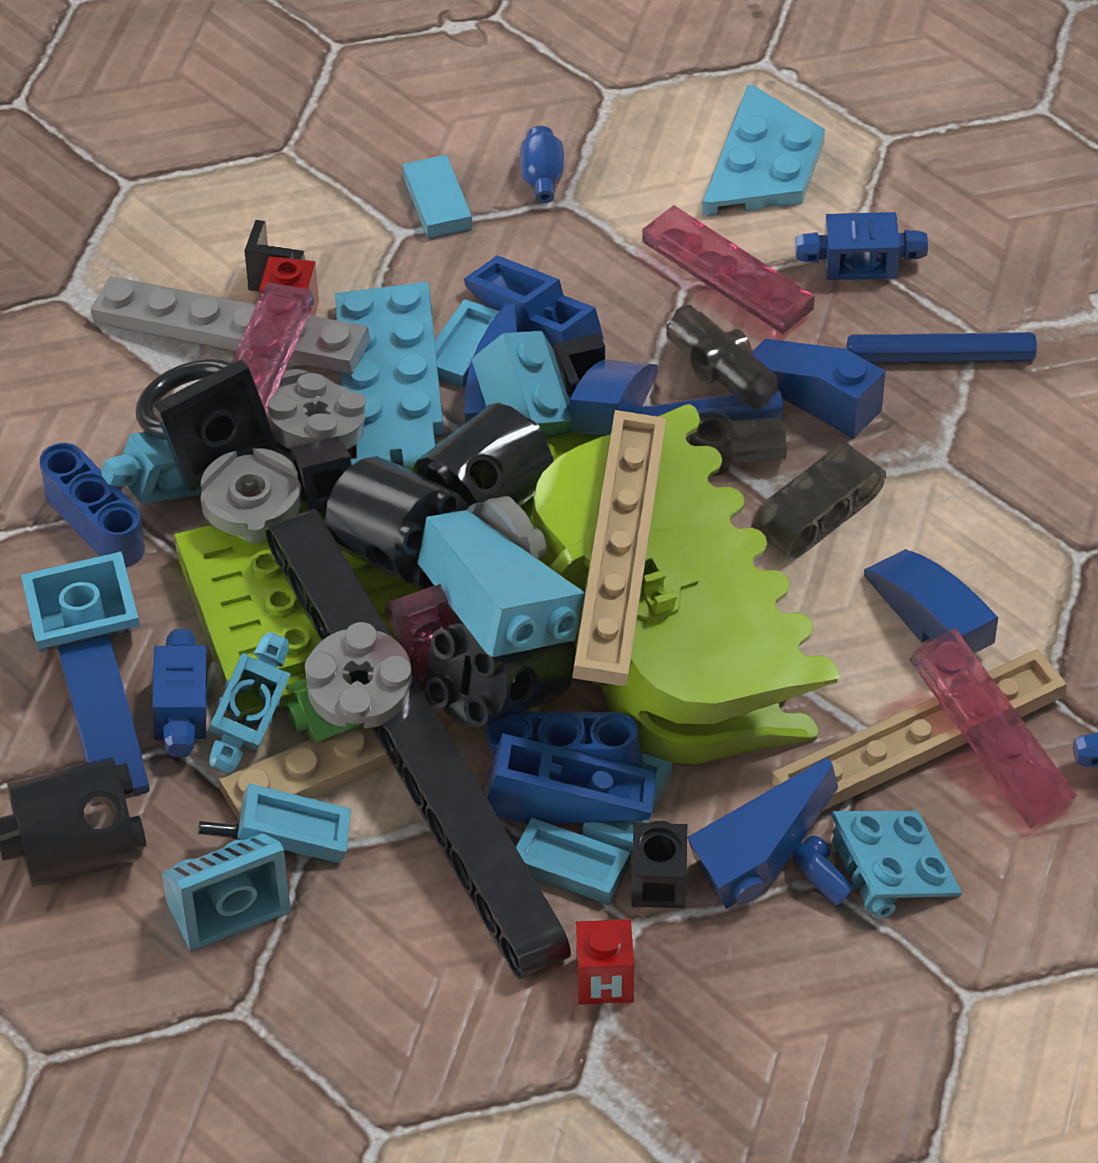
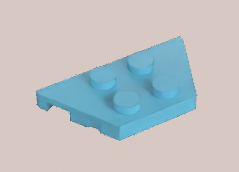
M748 85L704 197L703 215H718L719 206L744 203L745 211L764 209L770 205L782 207L802 204L824 145L825 129L756 86Z

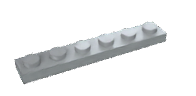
M112 276L108 278L90 309L95 323L349 374L354 373L371 340L368 326Z

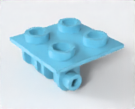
M833 811L831 813V817L836 824L832 831L834 835L832 844L844 861L846 872L852 876L851 881L856 888H862L859 892L864 900L867 912L873 913L877 918L881 919L890 916L895 911L894 903L897 898L960 897L962 895L959 885L919 811Z

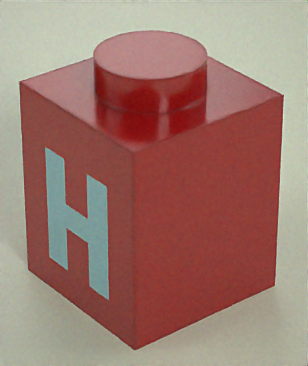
M631 919L576 921V969L579 1005L634 1002V953Z

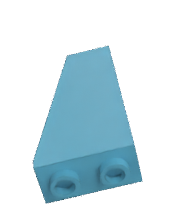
M468 510L426 517L418 565L487 654L491 657L575 640L585 592Z

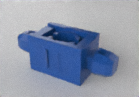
M896 212L826 214L824 235H818V232H813L795 237L796 259L803 262L819 263V260L825 259L827 280L897 278L899 257H904V260L921 259L927 256L928 253L927 233L917 230H904V233H898Z
M174 629L167 636L166 646H154L152 706L154 712V739H164L165 750L172 757H186L190 755L194 749L195 739H206V645H196L195 636L188 629Z

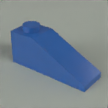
M764 339L737 365L738 374L766 390L778 389L782 399L853 439L882 411L886 371L844 348Z
M502 733L488 769L484 794L497 816L529 824L531 818L549 824L649 820L652 814L657 771Z
M828 757L687 837L694 859L726 909L736 903L745 904L753 901L764 892L767 885L773 883L796 847L837 791L838 784L834 767Z

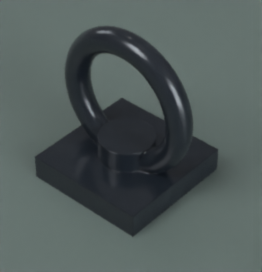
M204 359L176 366L154 379L143 390L136 404L135 413L138 424L147 434L158 439L167 440L182 481L190 491L201 486L203 473L220 456L233 451L237 452V457L253 455V449L271 450L278 446L251 371L242 359L234 363L219 359ZM199 380V381H197V382H195V383H193V384H191V385H189V386H187V387L181 389L180 391H178V392H176V393H174V394H172V395H170V396H168V397L162 399V398L165 397L169 392H171L172 390L176 389L177 387H179V386H181V385H184V384H186V383L192 382V381Z

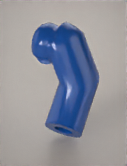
M809 836L804 840V843H799L792 856L793 862L818 890L838 906L854 890L855 886L826 859L830 855V849L825 840L818 836Z

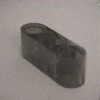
M842 443L768 498L757 510L752 520L751 528L761 531L766 536V541L791 560L797 559L868 505L881 491L886 480V471L848 443Z

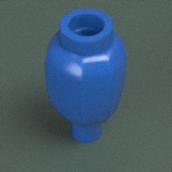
M536 126L527 132L526 138L521 144L519 154L520 169L523 179L535 189L536 200L540 203H549L554 199V187L558 184L563 174V144L560 139L554 136L550 128Z

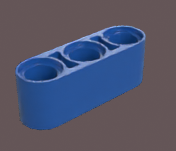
M56 443L46 448L40 456V470L45 497L48 502L99 556L122 552L125 567L136 564L145 553L141 516L137 507L117 486L108 485L102 477L101 470L74 444Z
M519 712L488 724L485 730L491 761L502 733L643 767L637 724L632 717L624 713Z

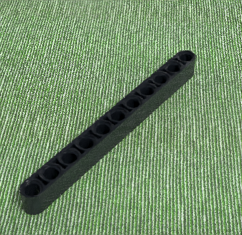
M310 509L265 528L270 551L321 641L338 631L347 630L350 625L359 622L368 623L376 631L391 636L316 509ZM357 670L349 673L350 684L359 681L366 685L371 681L368 680V672ZM411 670L412 682L409 688L410 694L407 704L393 719L380 726L371 727L513 974L518 979H523L570 958L571 948L560 921Z

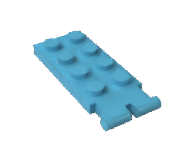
M429 282L335 293L337 321L368 326L371 338L354 373L341 372L342 387L352 392L360 393L366 399L364 434L361 440L355 444L357 458L351 459V463L353 465L361 459L378 456L393 463L403 462L404 468L413 471L416 461L436 446L435 435L444 434Z

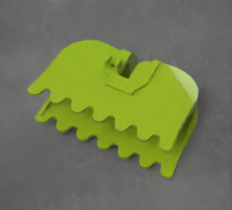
M687 404L658 416L666 418L627 685L619 686L591 682L595 686H601L610 712L624 713L632 717L636 722L641 751L672 763L698 765L761 749L816 740L819 729L814 720L802 712H783L780 709L779 703L837 683L840 672L830 658L823 655L806 656L799 650V646L809 640L813 630L812 621L802 613H783L776 608V603L785 598L790 587L789 579L780 571H761L753 565V561L763 555L766 549V536L757 529H739L731 524L730 519L740 514L744 505V497L738 489L733 487H714L708 482V478L719 471L722 458L721 454L713 447H695L686 441V437L697 431L700 423L696 408ZM611 434L577 446L559 456L539 478L533 501V515L530 522L533 528H537L543 533L547 548L545 556L539 559V561L585 592V594ZM584 601L582 605L576 638L573 641L575 647V656L579 638Z

